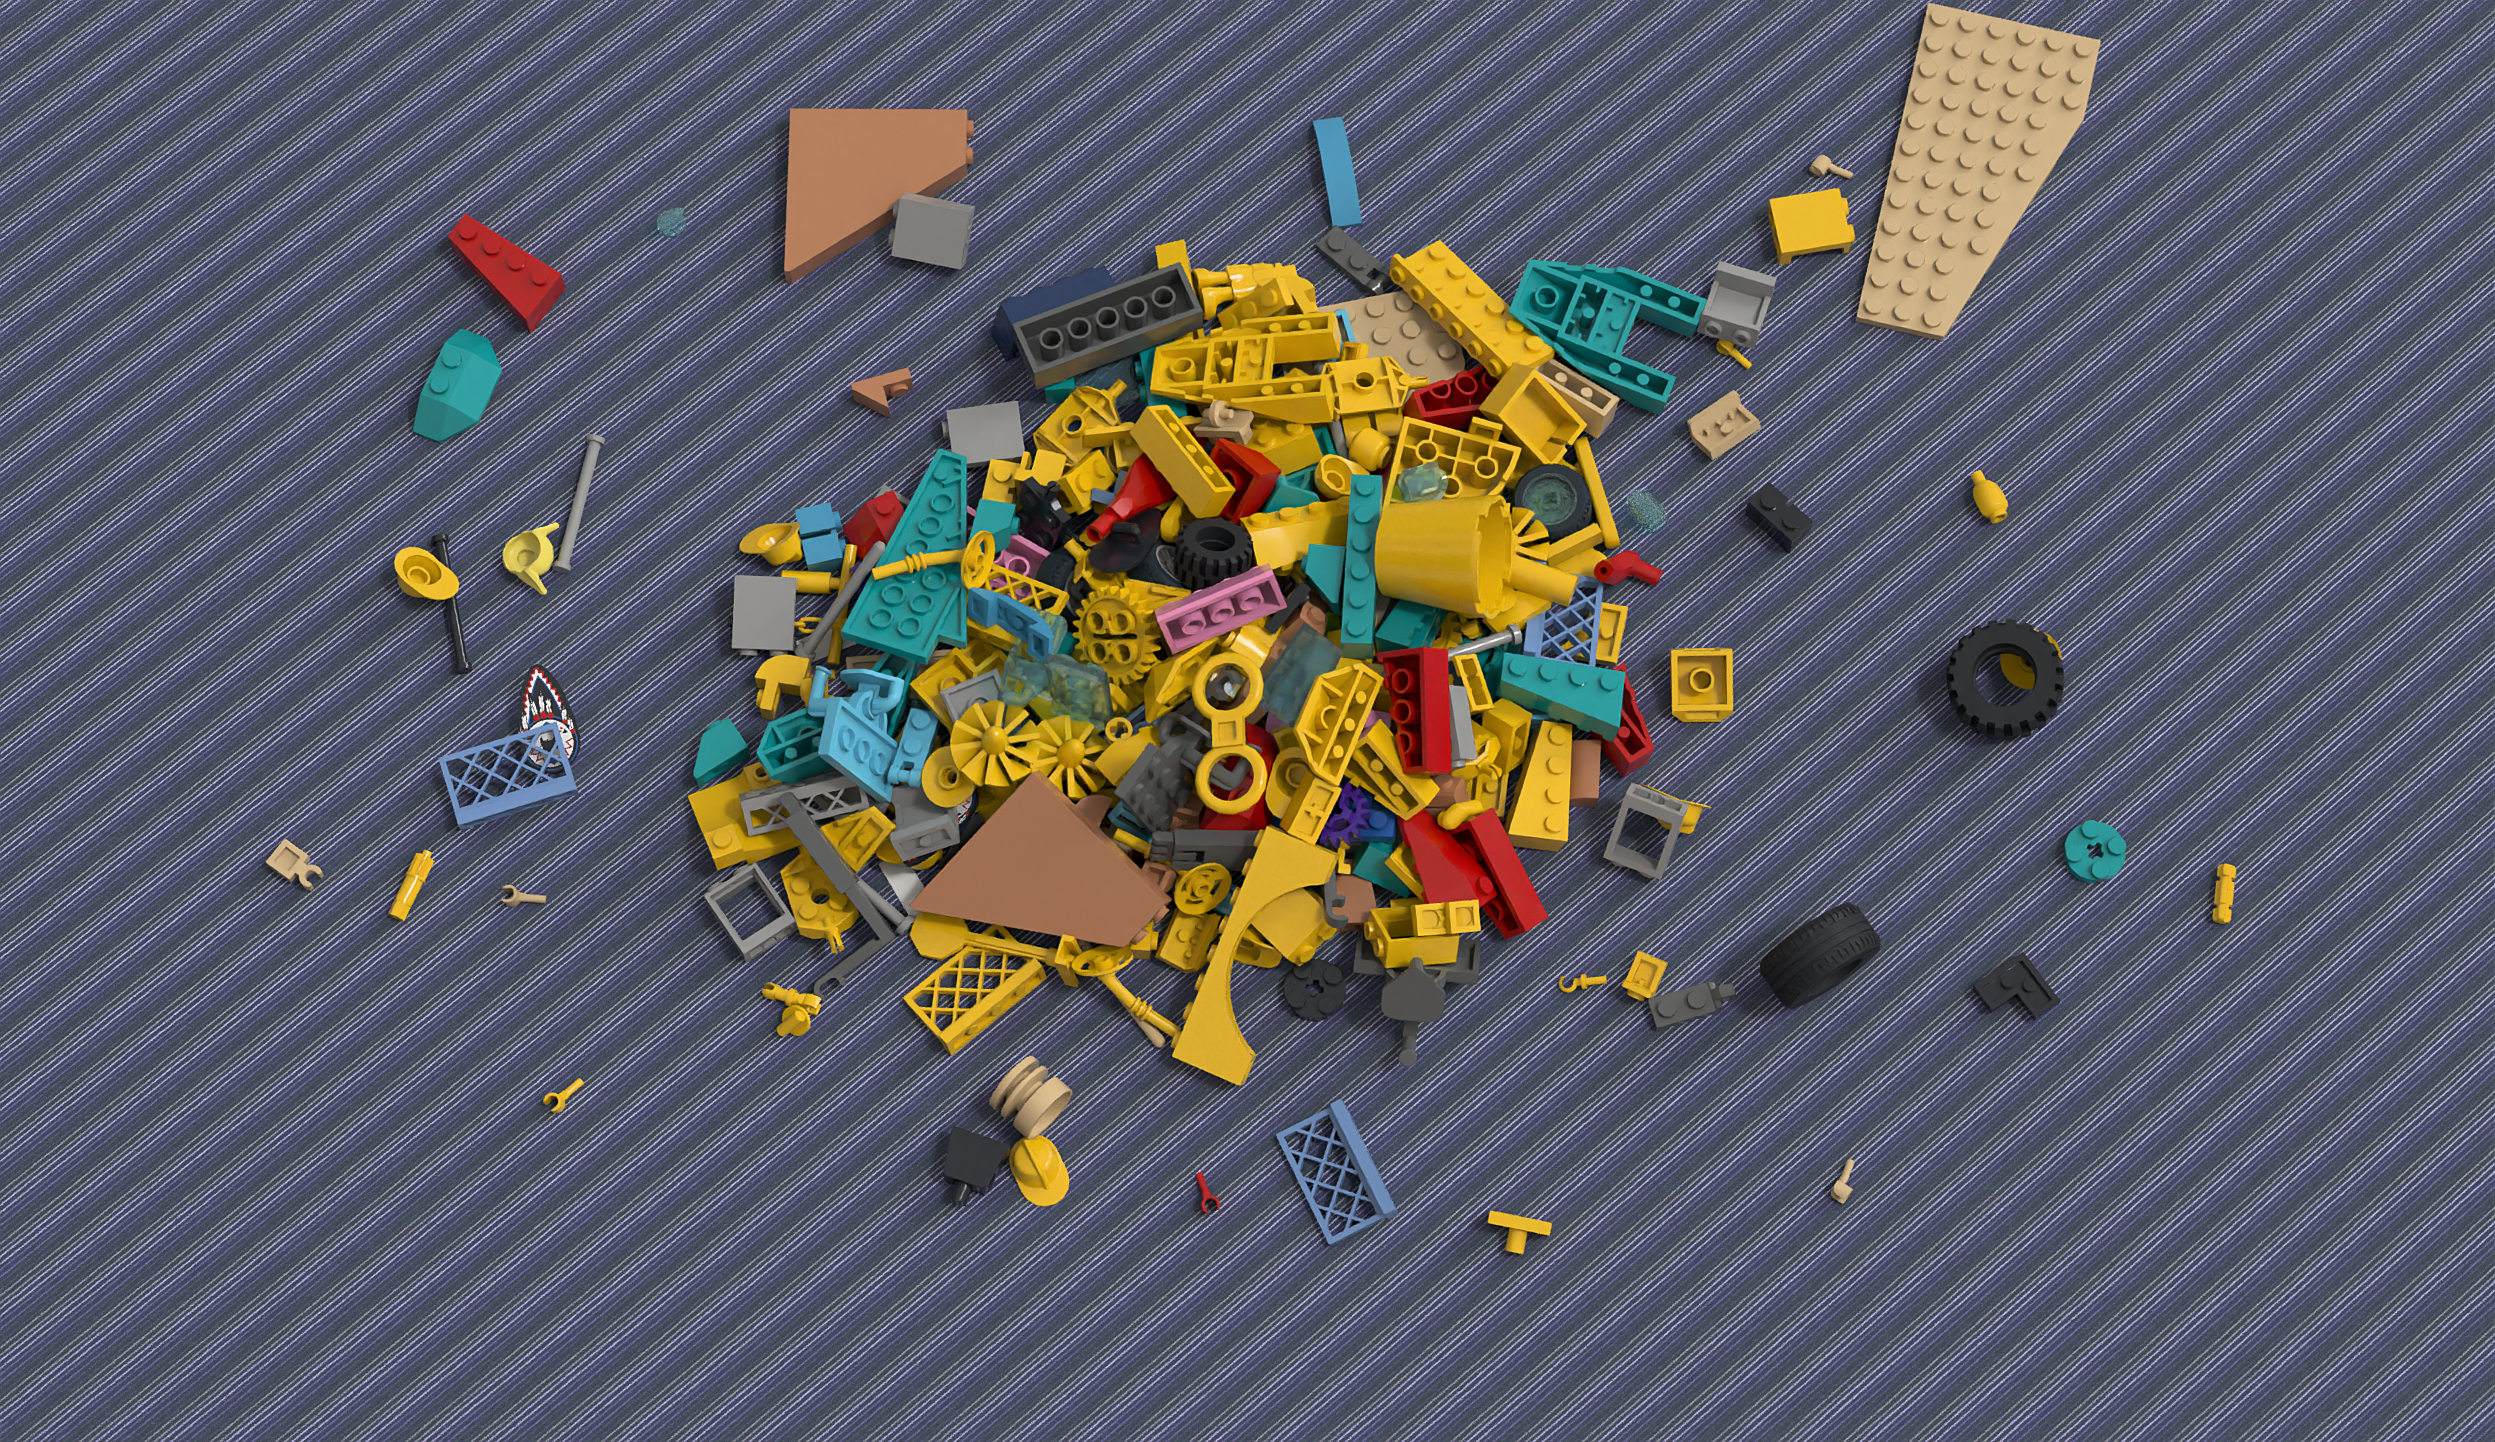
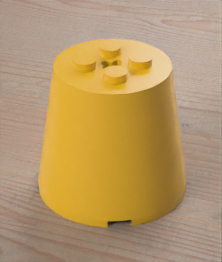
M1485 495L1389 504L1383 511L1375 538V575L1380 592L1384 596L1484 619L1495 618L1505 601V596L1501 595L1503 583H1510L1513 560L1512 520L1510 512H1505L1503 509L1506 504L1504 497L1501 495Z

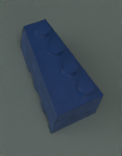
M1105 265L1095 269L1093 267L1087 268L1080 272L1079 275L1069 279L1068 277H1062L1052 285L1044 288L1035 287L1023 296L1017 298L1011 296L1001 302L990 334L1004 359L1008 362L1016 358L1014 352L1018 351L1014 341L1012 324L1116 285Z

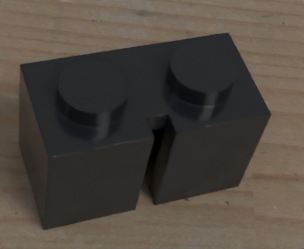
M1768 482L1748 501L1745 515L1790 554L1810 534L1813 521L1796 505L1792 504L1788 507L1789 499Z

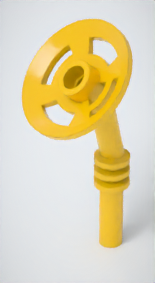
M981 530L972 537L967 547L963 550L927 554L918 552V556L914 553L911 558L907 555L904 560L872 568V575L874 580L907 571L911 574L914 569L916 572L920 571V568L925 570L930 565L959 562L963 586L968 590L972 587L980 588L986 581L993 565L995 556L994 537L990 532ZM982 541L984 542V553L981 552V547L979 546Z
M1120 828L1117 829L1113 837L1114 840L1144 854L1145 859L1149 858L1151 843ZM1157 861L1159 864L1171 867L1170 861ZM1217 863L1202 864L1192 870H1175L1177 874L1182 876V879L1176 886L1174 901L1179 910L1185 914L1198 915L1208 912L1218 906L1227 896L1232 882L1231 875L1223 865ZM1221 879L1219 888L1212 895L1210 892L1214 886V880ZM1186 882L1185 890L1181 892L1182 887ZM1187 899L1190 900V901H1200V900H1202L1201 903H1197V904H1188V903H1186Z
M1102 945L1079 954L1073 960L1072 969L1076 974L1091 977L1097 976L1129 1008V1013L1135 1012V1017L1141 1016V1021L1147 1020L1172 1038H1174L1178 1030L1181 1031L1180 1027L1154 1011L1151 1004L1147 1006L1145 1000L1141 1002L1139 996L1135 998L1114 977L1116 971L1126 966L1133 959V952L1130 947ZM1084 964H1090L1089 970H1081Z

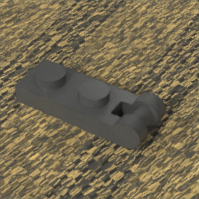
M1337 225L1316 244V250L1372 297L1381 295L1383 287L1387 283H1393L1389 276L1390 267L1382 264ZM1373 272L1378 275L1375 280L1368 278Z

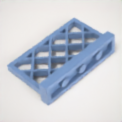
M1534 560L1535 562L1546 565V562ZM1573 574L1579 576V582L1573 594L1579 602L1572 606L1569 605V607L1558 604L1563 611L1554 615L1550 610H1547L1528 620L1523 630L1521 655L1595 667L1604 582L1594 577ZM1581 587L1595 588L1596 593L1586 597L1579 589ZM1586 607L1593 616L1584 620L1576 611ZM1567 616H1570L1577 623L1569 629L1560 621ZM1552 624L1561 632L1554 637H1551L1544 630ZM1581 630H1584L1590 637L1589 640L1583 643L1574 635ZM1567 638L1574 648L1565 651L1558 642ZM1551 647L1558 656L1555 658L1543 657L1541 652ZM1581 653L1588 660V664L1577 663L1571 657Z
M557 722L438 758L456 820L461 830L579 794ZM553 731L556 742L550 753L535 745L541 734ZM534 737L531 743L525 740ZM520 742L528 746L521 761L506 755L512 743ZM504 746L501 752L496 750V748ZM557 748L559 750L561 758L554 755ZM532 749L547 756L540 771L525 765ZM490 751L499 756L491 771L476 764L483 752ZM475 755L472 761L466 759L467 757ZM503 758L518 765L510 781L495 773ZM551 759L563 764L565 776L553 779L544 774ZM461 760L469 764V767L460 780L450 775L447 763ZM473 767L488 774L481 789L466 783ZM522 768L537 775L530 787L523 788L514 783ZM493 777L508 784L503 794L497 797L485 793ZM541 778L547 780L546 782L539 783ZM452 780L459 784L456 790L454 789ZM463 786L478 793L473 804L460 808L457 797ZM512 787L515 788V789H517V791H513V792H510V793H509V791H510V789H511ZM482 796L488 798L487 800L479 802Z
M1342 1099L1331 1103V1107L1276 1134L1330 1246L1386 1218L1389 1220L1399 1215ZM1327 1117H1330L1334 1125L1330 1139L1314 1134L1317 1123ZM1311 1126L1309 1132L1303 1130V1129H1305V1128ZM1296 1133L1307 1136L1302 1153L1290 1149L1286 1138ZM1337 1133L1342 1142L1335 1141ZM1312 1138L1328 1143L1323 1159L1307 1155ZM1333 1145L1345 1148L1347 1152L1343 1166L1328 1161ZM1293 1155L1300 1157L1298 1164ZM1305 1159L1321 1164L1315 1180L1303 1177L1301 1169ZM1350 1161L1352 1162L1355 1170L1348 1168ZM1326 1165L1342 1170L1336 1187L1320 1182ZM1346 1172L1359 1176L1361 1183L1357 1194L1341 1189ZM1307 1183L1314 1184L1312 1191H1310ZM1318 1186L1334 1191L1329 1208L1316 1203L1314 1198ZM1364 1188L1368 1194V1197L1362 1196ZM1339 1193L1355 1198L1350 1215L1334 1210ZM1360 1200L1372 1203L1377 1213L1366 1220L1355 1217ZM1320 1210L1327 1212L1325 1220ZM1334 1214L1347 1218L1344 1231L1332 1236L1328 1228L1331 1215ZM1352 1221L1359 1222L1351 1227Z

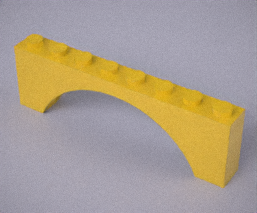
M1272 825L1267 826L1265 830L1260 829L1255 839L1254 847L1258 848L1253 859L1248 858L1243 868L1242 875L1246 877L1241 888L1236 887L1232 895L1230 904L1234 905L1230 916L1225 915L1220 924L1218 933L1222 934L1218 946L1213 944L1206 959L1210 963L1206 974H1200L1194 990L1198 991L1194 1003H1188L1183 1014V1019L1187 1021L1183 1030L1176 1032L1171 1043V1047L1175 1049L1172 1057L1239 1086L1245 1084L1257 1055L1244 1039L1232 1008L1230 980L1233 960L1238 945L1253 920L1273 901L1301 887L1327 884L1340 855L1317 844L1314 845Z

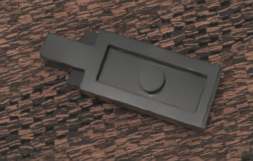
M1706 982L1647 999V1004L1655 1029L1659 1031L1715 1015L1716 1011L1723 1009V1002L1735 999L1736 993L1732 983L1716 987L1715 982Z

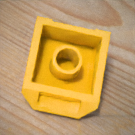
M1669 649L1672 715L1682 722H1720L1733 713L1732 649Z

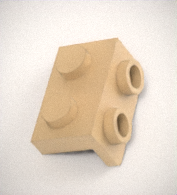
M1735 390L1721 397L1718 401L1687 421L1692 442L1712 460L1761 428L1759 420L1741 404L1739 394Z

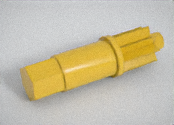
M424 849L422 854L416 853L408 871H406V877L388 912L393 918L400 921L405 920L422 884H425L426 878L435 862L430 858L432 855L430 851Z

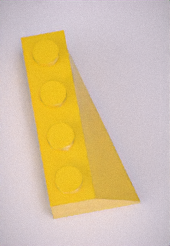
M1343 496L1338 500L1328 502H1313L1302 507H1286L1276 512L1255 513L1249 517L1240 518V525L1246 529V533L1251 535V541H1253L1251 566L1256 567L1269 563L1272 570L1280 567L1281 571L1293 568V562L1302 560L1303 555H1308L1309 544L1344 546L1347 548L1350 496Z

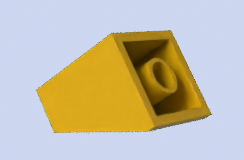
M1311 886L1298 888L1279 897L1261 911L1251 923L1281 954L1299 966L1309 961L1314 956L1315 950L1337 931V928H1333L1326 923L1323 900Z

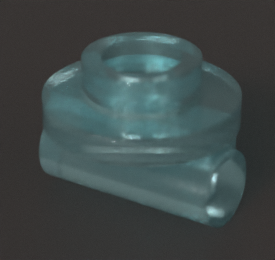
M680 206L675 209H667L658 216L655 225L663 236L669 238L677 237L686 229V214Z

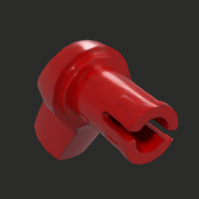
M1625 550L1609 559L1598 562L1594 568V575L1598 580L1612 586L1621 583L1626 577L1630 578L1632 575L1656 587L1663 570L1640 560L1638 552Z

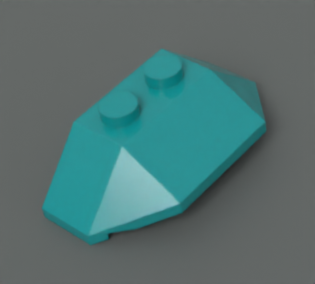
M461 328L444 343L420 394L412 431L413 434L441 444L447 441L448 438L460 434L479 423L503 372L488 338Z
M806 707L768 723L756 756L770 780L795 784L834 768L818 756V742L822 735L824 718L812 717Z

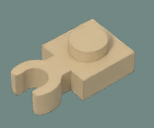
M287 839L281 842L266 861L268 867L291 883L298 876L303 887L310 891L314 887L307 881V877L310 874H316L320 878L324 876L318 866L306 865L310 861L309 855Z

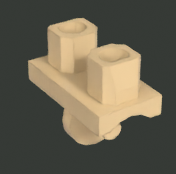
M1216 400L1212 402L1209 409L1204 410L1201 423L1193 430L1197 437H1208L1211 444H1216L1220 438H1233L1236 444L1246 445L1253 435L1249 425L1254 418V414L1248 410L1228 409L1224 405V401Z

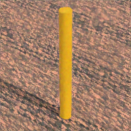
M845 545L838 595L851 578L849 570L855 565L858 547L856 545ZM849 602L834 623L839 624L843 619L847 618ZM832 630L827 663L839 665L843 639L839 630Z

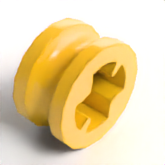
M1118 717L1107 723L1105 733L1109 745L1119 739L1115 738L1118 728L1124 729V733L1121 735L1124 741L1134 736L1130 721Z

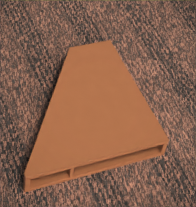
M790 109L784 262L786 283H794L896 220L897 218L893 217L894 204L896 200H900L905 192L934 197L966 177L968 165H973V147H968V138H974V120H968L967 109Z
M1038 770L1033 772L909 906L913 910L1057 936L1064 934L1079 940L1124 948L1131 943L1136 946L1149 933L1145 928L1152 921L1157 924L1170 911L1166 906L1172 899L1062 791Z

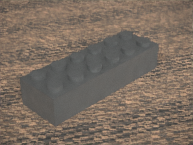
M1180 262L1012 324L1015 344L1036 390L1204 328L1202 308Z

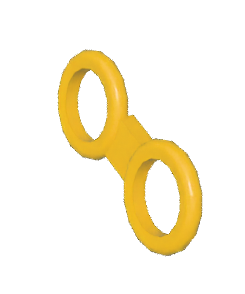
M1224 652L1212 656L1205 661L1193 678L1191 690L1194 705L1203 717L1212 722L1213 748L1203 756L1197 766L1195 785L1198 796L1206 807L1222 814H1237L1248 810L1256 804L1266 789L1268 776L1264 760L1255 749L1246 745L1245 718L1253 713L1260 703L1264 683L1261 671L1253 660L1240 653ZM1238 666L1245 670L1250 680V690L1245 701L1237 708L1228 711L1217 710L1210 706L1205 695L1206 682L1210 675L1221 667ZM1231 755L1241 756L1247 759L1253 768L1254 779L1251 788L1244 796L1233 801H1224L1216 798L1210 791L1208 783L1211 769L1214 764L1224 757Z

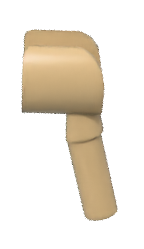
M1825 155L1818 156L1809 169L1814 175L1822 177L1826 171L1851 179L1853 172L1832 164L1831 160Z
M513 885L502 887L505 892L514 893L510 899H501L509 907H516L520 902L546 903V896L520 893Z
M1847 1159L1842 1175L1831 1191V1196L1841 1204H1844L1853 1191L1852 1188L1846 1185L1855 1163L1852 1159Z

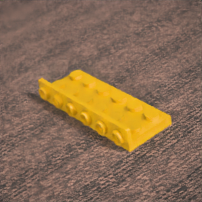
M1441 240L1405 259L1398 253L1392 256L1389 276L1393 282L1400 285L1414 302L1422 306L1429 313L1430 317L1449 333L1451 338L1457 340L1468 351L1469 355L1477 359L1487 369L1488 373L1499 382L1514 362L1537 368L1554 358L1555 350L1552 349V346H1548L1540 337L1534 335L1508 314L1510 306Z

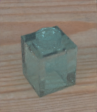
M1437 461L1402 470L1397 481L1405 502L1442 499L1448 487L1446 473L1443 469H1439Z

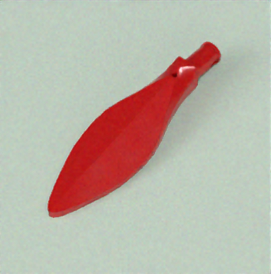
M1193 430L1189 431L1204 450L1208 437H1197ZM1145 452L1133 462L1110 504L1099 514L1098 519L1086 528V536L1092 542L1099 543L1108 533L1112 532L1115 521L1127 522L1140 513L1170 501L1177 495L1172 490L1170 483L1155 468L1154 463Z

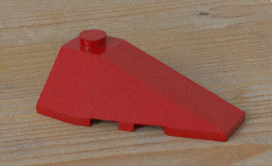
M893 490L866 502L842 528L849 543L858 546L856 556L862 561L876 542H883L886 548L905 512Z

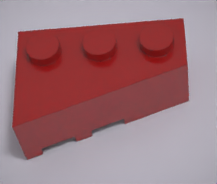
M1622 663L1612 669L1625 672L1620 728L1614 741L1611 742L1603 739L1601 734L1589 730V733L1594 740H1601V749L1624 778L1648 763L1654 746L1643 715L1639 712L1635 700L1636 694L1634 689L1631 688L1626 674L1627 668L1625 663Z

